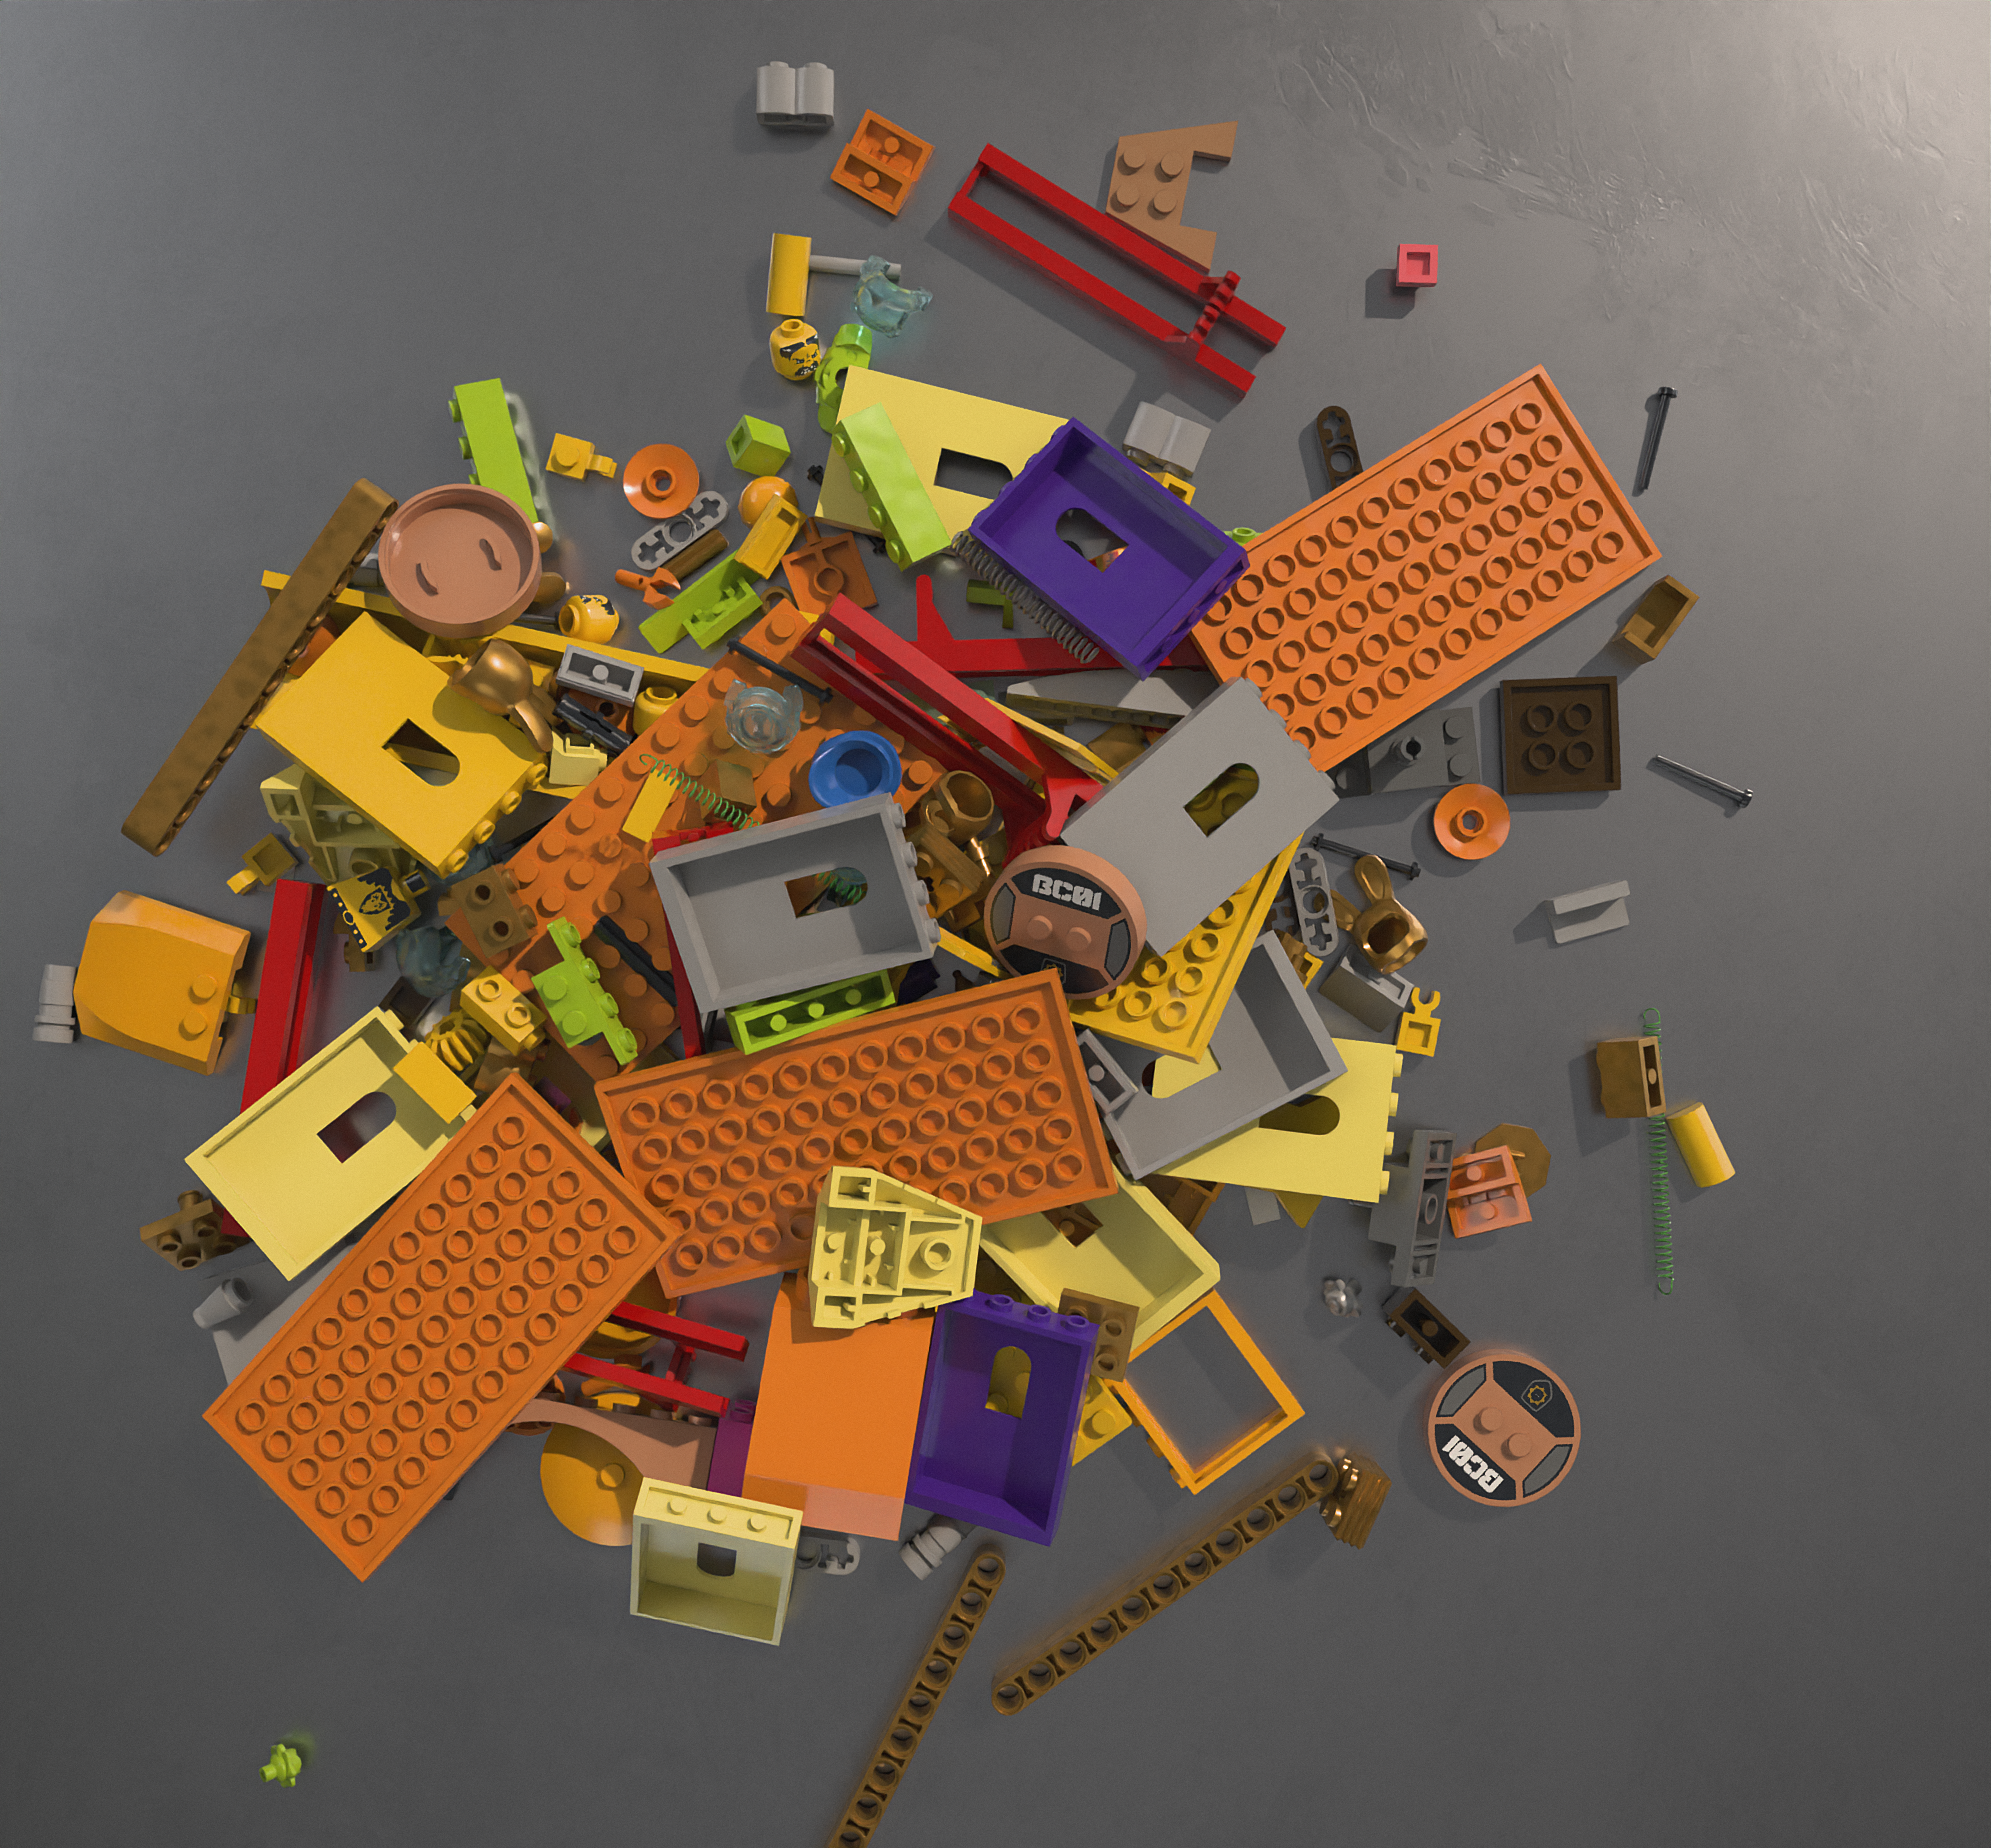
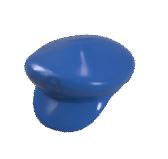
M850 731L830 738L818 747L812 757L808 783L813 798L821 806L829 808L891 792L893 797L902 779V768L896 749L887 739L870 731Z

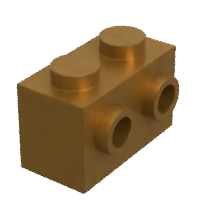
M503 863L493 865L450 886L486 958L538 934L535 926L538 925L535 913L528 904L523 905L517 893V890L520 889L518 879L510 868L505 869Z
M1627 1037L1598 1042L1596 1062L1601 1073V1102L1605 1107L1606 1118H1642L1667 1112L1658 1037Z

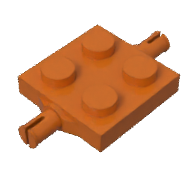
M807 518L812 533H810L806 521L801 527L807 543L798 551L784 555L781 558L799 610L820 615L824 613L826 607L839 593L863 610L877 605L875 593L852 532L849 531L835 537L821 538L816 522H814L815 518Z

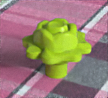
M283 1744L272 1746V1756H270L269 1764L259 1769L261 1780L266 1783L275 1779L284 1789L295 1786V1776L301 1772L300 1768L302 1765L301 1759L297 1756L296 1749H285Z

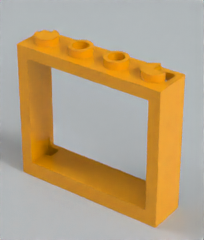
M1213 1286L1130 1353L1128 1363L1205 1306H1208L1278 1401L1280 1407L1193 1470L1127 1379L1124 1378L1123 1383L1101 1378L1114 1396L1120 1394L1128 1406L1124 1409L1133 1419V1425L1136 1428L1143 1425L1149 1433L1150 1437L1146 1441L1159 1459L1165 1455L1173 1466L1169 1473L1182 1489L1188 1486L1194 1495L1305 1414L1300 1404Z

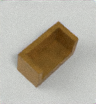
M1670 575L1655 581L1611 643L1641 665L1655 660L1700 597Z

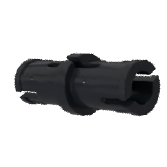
M567 693L560 698L552 711V715L557 716L579 730L582 738L585 740L593 739L613 752L617 757L629 746L633 738L632 735H628L605 720L602 712L596 710L594 713L571 698Z

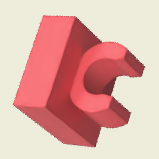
M1399 244L1397 248L1396 286L1435 287L1437 284L1438 245Z

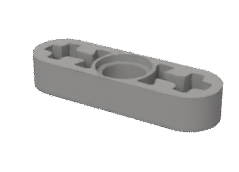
M715 491L702 492L696 496L693 503L684 512L663 520L635 541L631 549L634 563L645 572H656L658 567L661 568L710 531L723 525L729 516L727 502L722 495ZM710 501L713 505L719 502L721 504L717 507L719 515L716 518L706 515L700 519L699 522L704 527L698 531L697 525L687 514L693 511L694 515L699 517L705 512V507L703 506L705 502ZM677 522H686L690 525L691 534L684 542H675L670 537V529ZM662 533L665 541L674 549L668 553L667 549L663 546L656 551L655 556L657 560L654 563H651L649 560L642 562L641 558L644 556L642 549L647 545L651 549L659 546L661 541L656 537Z
M1304 847L1297 849L1289 865L1290 877L1303 942L1308 946L1307 951L1314 956L1325 957L1334 953L1339 946L1340 938L1324 859L1318 851ZM1308 854L1309 859L1317 861V866L1311 868L1312 879L1315 881L1321 877L1322 885H1308L1300 890L1299 882H1307L1303 870H1297L1296 864L1302 862V855ZM1311 891L1320 892L1325 899L1324 908L1318 913H1309L1303 905L1304 897ZM1328 915L1329 923H1321L1324 934H1331L1332 941L1327 942L1326 950L1321 951L1319 945H1312L1311 938L1317 936L1316 925L1312 924L1307 927L1306 919L1316 920Z
M800 1531L798 1543L803 1541L812 1543L816 1549V1555L809 1561L800 1560L796 1556L794 1570L847 1575L857 1568L860 1559V1547L854 1539L848 1536ZM823 1544H828L826 1553H838L840 1547H846L847 1554L853 1556V1558L847 1559L846 1564H840L839 1558L833 1555H827L826 1563L820 1562Z

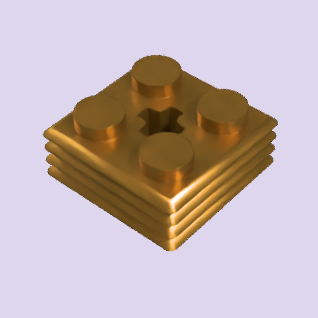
M926 824L905 840L906 842L911 841L916 851L917 866H914L918 881L924 880L928 890L929 904H926V909L930 919L935 918L937 920L978 891L977 889L980 887V883L983 882L986 874L933 824Z
M1353 1452L1349 1455L1348 1459L1342 1458L1336 1468L1338 1472L1337 1485L1332 1494L1328 1493L1323 1497L1319 1514L1322 1515L1324 1522L1337 1541L1341 1539L1344 1544L1348 1542L1351 1547L1355 1545L1360 1550L1366 1543L1392 1483L1376 1461L1371 1462L1369 1458L1364 1459L1362 1455L1358 1456Z

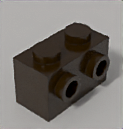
M1401 1287L1382 1306V1309L1389 1315L1384 1322L1400 1338L1407 1333L1417 1343L1412 1349L1428 1365L1435 1360L1445 1369L1471 1343L1415 1287Z

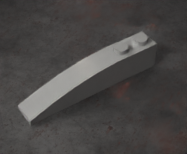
M1177 668L1173 671L1155 669L1144 682L1128 669L1091 670L1048 676L1009 685L1005 707L1171 729L1219 688L1220 684L1213 674H1195L1194 671L1186 668Z

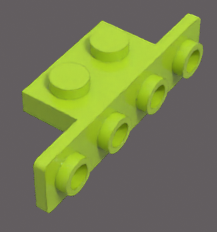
M739 549L673 599L674 604L658 610L639 625L638 629L659 654L666 651L688 633L704 650L711 643L721 639L724 633L741 620L748 618L755 609L763 604L750 587L761 576L733 559Z
M564 916L547 924V928L565 961L537 974L531 980L568 1049L603 1031L620 1065L623 1066L638 1056L635 1050L637 1049L636 1039L628 1028H624L617 1016L619 1013L618 1006L612 995L605 993L598 980L600 973L595 962L589 957L586 958L580 946L581 937L577 928L571 922L568 923Z

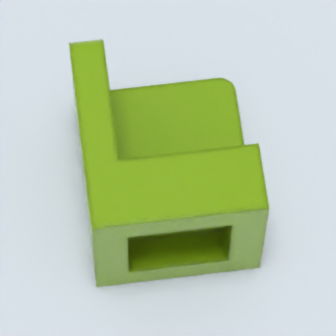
M745 414L725 441L733 467L762 477L775 476L791 453L784 430L780 426Z

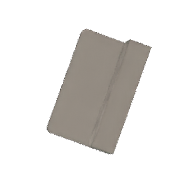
M1627 880L1614 881L1544 900L1554 941L1556 943H1564L1627 926L1630 921L1623 897L1631 895Z
M1351 943L1343 952L1335 970L1321 985L1319 993L1376 1032L1381 1033L1404 1009L1414 985L1395 972L1387 975L1377 972L1367 962L1360 949Z

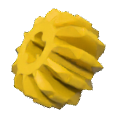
M454 1009L450 1015L442 1016V1020L433 1024V1030L424 1037L426 1040L425 1045L451 1071L455 1069L461 1071L466 1065L474 1064L475 1059L485 1054L484 1049L490 1045L492 1034L464 1009Z

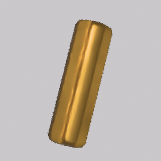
M713 529L661 568L667 569L680 582L727 548L728 543L719 530Z

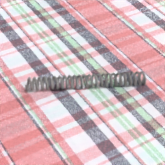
M963 531L955 534L951 540L950 551L955 552L957 557L961 556V560L966 561L967 566H972L973 571H978V575L983 576L985 581L989 580L990 585H995V590H1000V594L1006 595L1007 600H1012L1013 605L1017 604L1019 610L1023 609V614H1029V619H1034L1035 624H1040L1041 629H1046L1047 634H1052V638L1057 639L1058 644L1063 643V648H1069V653H1074L1075 658H1080L1081 663L1090 662L1098 654L1099 647L1095 648L1086 660H1083L1084 656L1093 648V642L1089 643L1083 652L1078 655L1079 650L1088 642V638H1083L1076 649L1072 650V647L1081 639L1082 633H1078L1071 643L1066 645L1067 641L1076 633V628H1072L1066 637L1060 640L1061 636L1069 630L1071 623L1065 624L1059 634L1055 636V632L1064 624L1065 618H1061L1054 628L1049 631V627L1059 618V613H1055L1047 625L1043 626V623L1052 615L1053 608L1048 609L1042 619L1037 621L1038 617L1047 609L1048 604H1043L1036 612V615L1032 616V612L1041 605L1042 599H1037L1033 603L1036 599L1035 593L1026 600L1023 606H1020L1021 602L1029 596L1031 589H1026L1022 593L1025 584L1018 586L1019 579L1011 583L1014 575L1010 574L1007 576V569L1001 572L1002 564L996 566L997 560L990 562L991 555L984 557L985 550L979 552V545L973 548L974 541L968 542L969 536L962 538ZM958 537L962 538L957 544L956 548L953 549V544L956 541V539ZM970 551L967 558H964V555ZM976 555L973 562L970 563L969 561ZM981 561L979 567L976 568L975 565ZM987 565L985 571L981 573V569ZM992 571L990 577L987 578L986 575ZM999 574L996 581L992 582V579ZM1006 577L1002 585L998 587V583H1000ZM1010 584L1007 591L1004 592V588ZM1018 586L1013 595L1009 597V593H1011ZM1021 594L1019 600L1015 602V598ZM1033 603L1030 610L1026 611V608Z

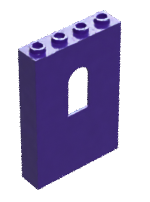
M1072 417L1065 425L1058 427L1054 431L1050 442L1039 453L1032 455L1027 460L1022 472L1013 481L1006 483L1001 488L998 497L987 509L980 511L974 517L971 526L967 529L976 546L979 545L981 550H985L987 555H991L993 560H997L999 565L1002 564L1005 570L1007 569L1016 579H1019L1027 588L1036 593L1043 601L1143 682L1250 567L1246 549L1075 417ZM1073 509L1086 511L1128 544L1127 548L1103 573L1058 537L1056 533L1057 522L1067 511Z
M975 1288L971 1297L938 1305L904 1503L1050 1547L1060 1525L1100 1325L1091 1323L1082 1316H1065L1051 1312L1049 1308L1042 1305L1030 1306L1013 1301L1009 1296L1002 1294L990 1295L976 1291ZM1008 1346L1023 1350L1031 1361V1372L1022 1418L986 1408L995 1355L1001 1348Z

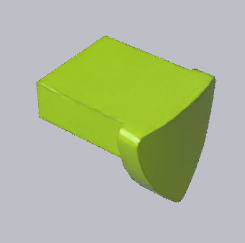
M969 579L966 602L1004 605L1002 628L1013 629L1015 605L1012 604V600H1007L1006 595H1001L1000 590H995V585H990L989 581ZM1010 584L1004 588V592L1007 591ZM1017 587L1009 593V597L1013 595Z

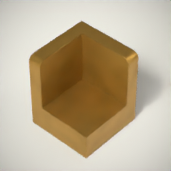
M716 759L697 782V786L703 785V790L709 789L710 794L715 793L716 798L721 797L722 802L727 801L728 806L734 805L735 810L740 809L741 814L746 813L747 817L757 807L752 772L748 767ZM701 786L697 788L698 794L701 792ZM707 790L704 791L699 799L702 820L711 823L726 822L728 816L733 811V807L728 808L724 817L720 818L727 803H723L719 811L714 814V810L720 804V799H717L712 808L708 810L707 808L713 801L714 795L709 796L705 805L701 806V803L708 794ZM739 811L734 812L730 820L732 823L739 816ZM745 815L739 818V821L733 828L737 829L745 820Z

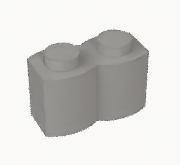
M779 61L768 62L765 67H758L756 96L758 123L766 125H834V70L827 69L826 65L816 62L807 63L804 65V68L797 69L790 68L788 64Z
M1140 401L1123 441L1122 450L1128 452L1126 457L1135 463L1147 466L1150 461L1162 466L1163 473H1168L1180 480H1183L1184 476L1192 478L1211 430L1186 418L1175 416L1162 408Z

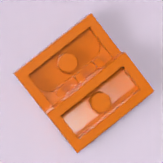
M867 109L851 143H846L830 179L897 216L922 175L936 147Z
M1507 1145L1453 1159L1447 1207L1455 1239H1462L1532 1222L1523 1186Z

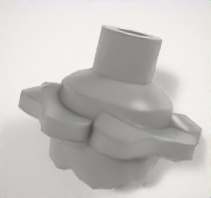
M1341 1279L1335 1282L1331 1280L1325 1282L1326 1289L1323 1291L1326 1296L1325 1305L1330 1308L1331 1313L1335 1316L1346 1318L1351 1315L1355 1317L1361 1315L1360 1309L1363 1307V1303L1357 1296L1362 1291V1286L1359 1282L1350 1280L1345 1284Z

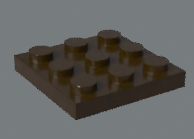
M1617 676L1500 681L1504 795L1622 790Z

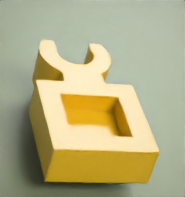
M1413 987L1409 996V1002L1413 1007L1412 1013H1400L1394 1045H1396L1397 1050L1434 1057L1441 1019L1432 1018L1430 1015L1431 1011L1439 1005L1440 992L1432 991L1430 1001L1422 1004L1418 998L1420 988Z

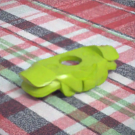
M844 324L840 327L838 333L834 336L831 347L826 349L820 365L814 371L813 382L815 383L817 396L815 403L819 404L818 423L828 433H831L830 431L836 425L843 395V389L837 385L835 380L837 372L841 369H848L849 365L868 369L872 350V332L859 324Z

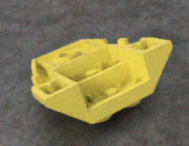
M297 764L291 765L261 783L260 790L269 816L275 823L282 822L291 833L289 840L295 847L301 846L310 856L308 863L328 887L385 866L396 867L402 878L414 872L417 861L414 856Z
M831 1165L817 1197L810 1253L808 1285L812 1326L854 1329L865 1326V1323L885 1317L891 1319L901 1316V1313L921 1307L927 1309L973 1296L982 1217L871 1168Z

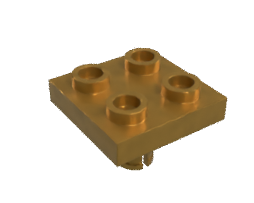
M197 1190L185 1191L177 1197L180 1208L179 1212L139 1228L141 1241L179 1271L196 1268L202 1262L219 1255L232 1253L236 1248L251 1242L248 1237L221 1233L224 1209L211 1198L203 1201V1194H200V1191Z
M1064 1288L1061 1293L1057 1313L1065 1316H1082L1089 1322L1100 1325L1090 1374L1123 1383L1140 1307Z

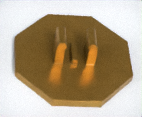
M1501 1123L1476 1140L1474 1153L1507 1145L1516 1165L1525 1196L1528 1198L1546 1185L1551 1155L1532 1128Z

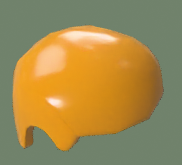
M763 476L748 483L740 494L738 511L742 523L752 530L774 493L798 509L799 503L796 492L789 482H785L784 479L776 476Z

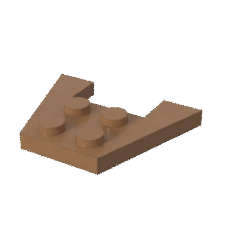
M1238 121L1120 136L1105 215L1209 274L1217 232L1180 225L1193 155L1230 162Z

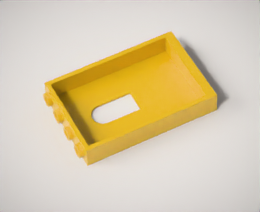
M364 611L255 725L267 742L444 880L451 872L456 873L464 866L468 859V853L477 843H484L492 835L495 829L494 824L504 814L508 815L517 808L522 799L521 795L531 784L535 786L541 782L548 771L549 761L546 753L540 754L536 752L527 736L502 716H496L485 711L476 702L459 696L450 689L447 684L450 676ZM409 719L457 757L460 763V771L456 779L450 784L433 786L421 779L382 747Z

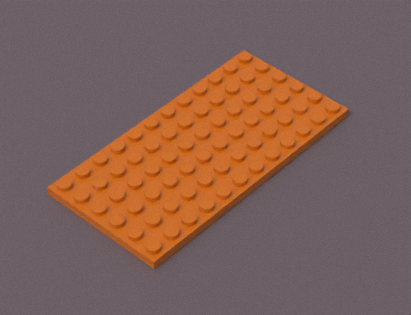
M1540 363L1244 544L1242 547L1246 549L1250 567L1195 625L1188 635L1220 686L1230 677H1242L1244 680L1246 678L1252 680L1262 692L1263 696L1260 700L1268 710L1274 709L1286 722L1287 727L1284 730L1293 741L1295 739L1299 740L1311 754L1309 762L1317 772L1319 770L1326 772L1663 556Z
M787 598L780 601L742 638L741 643L823 690L830 687L832 689L831 694L834 695L830 704L819 705L820 699L738 652L735 651L733 655L727 652L504 865L505 869L510 868L518 879L520 889L517 890V893L523 905L528 904L535 913L538 925L535 926L537 935L486 958L461 907L444 922L486 967L491 965L547 1016L546 1024L543 1027L596 1082L630 1073L681 1025L678 1006L674 1007L648 984L647 979L643 975L636 973L621 959V953L613 945H606L593 932L594 924L604 915L609 916L625 931V935L630 941L637 942L652 956V963L655 968L661 971L668 970L673 975L662 901L649 866L650 861L654 858L652 837L649 843L622 830L650 775L651 769L656 764V760L653 758L642 756V761L647 763V765L643 764L639 759L640 755L648 754L658 761L664 760L665 765L671 764V770L677 768L678 773H684V778L689 776L691 781L695 780L696 782H698L716 759L748 767L752 772L757 807L748 817H752L753 822L758 821L759 825L825 809L813 798L809 788L808 774L812 757L822 743L850 731L862 730L877 733L887 739L896 749L901 763L902 779L897 792L892 798L894 804L900 803L904 815L927 794L937 778L949 772L935 758L924 754L906 741L903 736L895 733L790 657L799 637L811 624ZM663 762L657 765L656 770L660 771L662 769ZM670 766L664 768L662 773L667 774ZM673 770L669 777L674 778L676 770ZM683 775L677 776L676 780L680 782ZM686 778L680 788L675 790L655 831L670 829L675 831L711 826L713 824L702 820L699 800L695 802L698 796V789L689 798V794L695 787V782L689 785L684 794H682V791L687 786L689 778ZM748 819L741 830L747 829L752 820ZM754 823L752 827L758 826V824ZM739 827L737 829L733 828L734 832L740 831ZM701 837L699 841L705 840L707 837ZM680 840V846L697 841ZM848 867L833 869L832 873L837 872L838 876H840ZM830 870L825 872L821 881H818L821 873H817L815 877L809 875L785 882L795 916L836 878V874H832L826 885H824V881L830 875ZM563 916L568 923L571 922L577 928L581 937L580 946L586 958L589 957L595 962L600 973L598 980L605 993L612 995L618 1006L619 1013L617 1016L623 1027L628 1028L636 1039L637 1049L635 1050L638 1056L623 1066L617 1060L605 1035L593 1045L581 1046L577 1044L568 1049L531 980L537 974L565 961L547 928V924Z
M1057 967L846 1019L745 1055L737 1047L600 1080L594 1085V1090L624 1178L683 1235L655 1265L666 1299L809 1266L817 1197L831 1165L871 1168L981 1216L982 1225L1118 1194L1117 1180Z
M510 1073L205 1411L202 1417L363 1583L370 1579L683 1235L518 1073Z

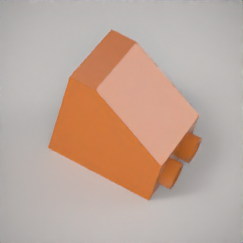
M809 1266L800 1268L798 1273L784 1272L772 1314L741 1498L803 1511L801 1526L898 1541L936 1306L927 1309L921 1307L903 1312L901 1316L891 1319L885 1317L865 1323V1326L854 1329L813 1327L808 1285Z

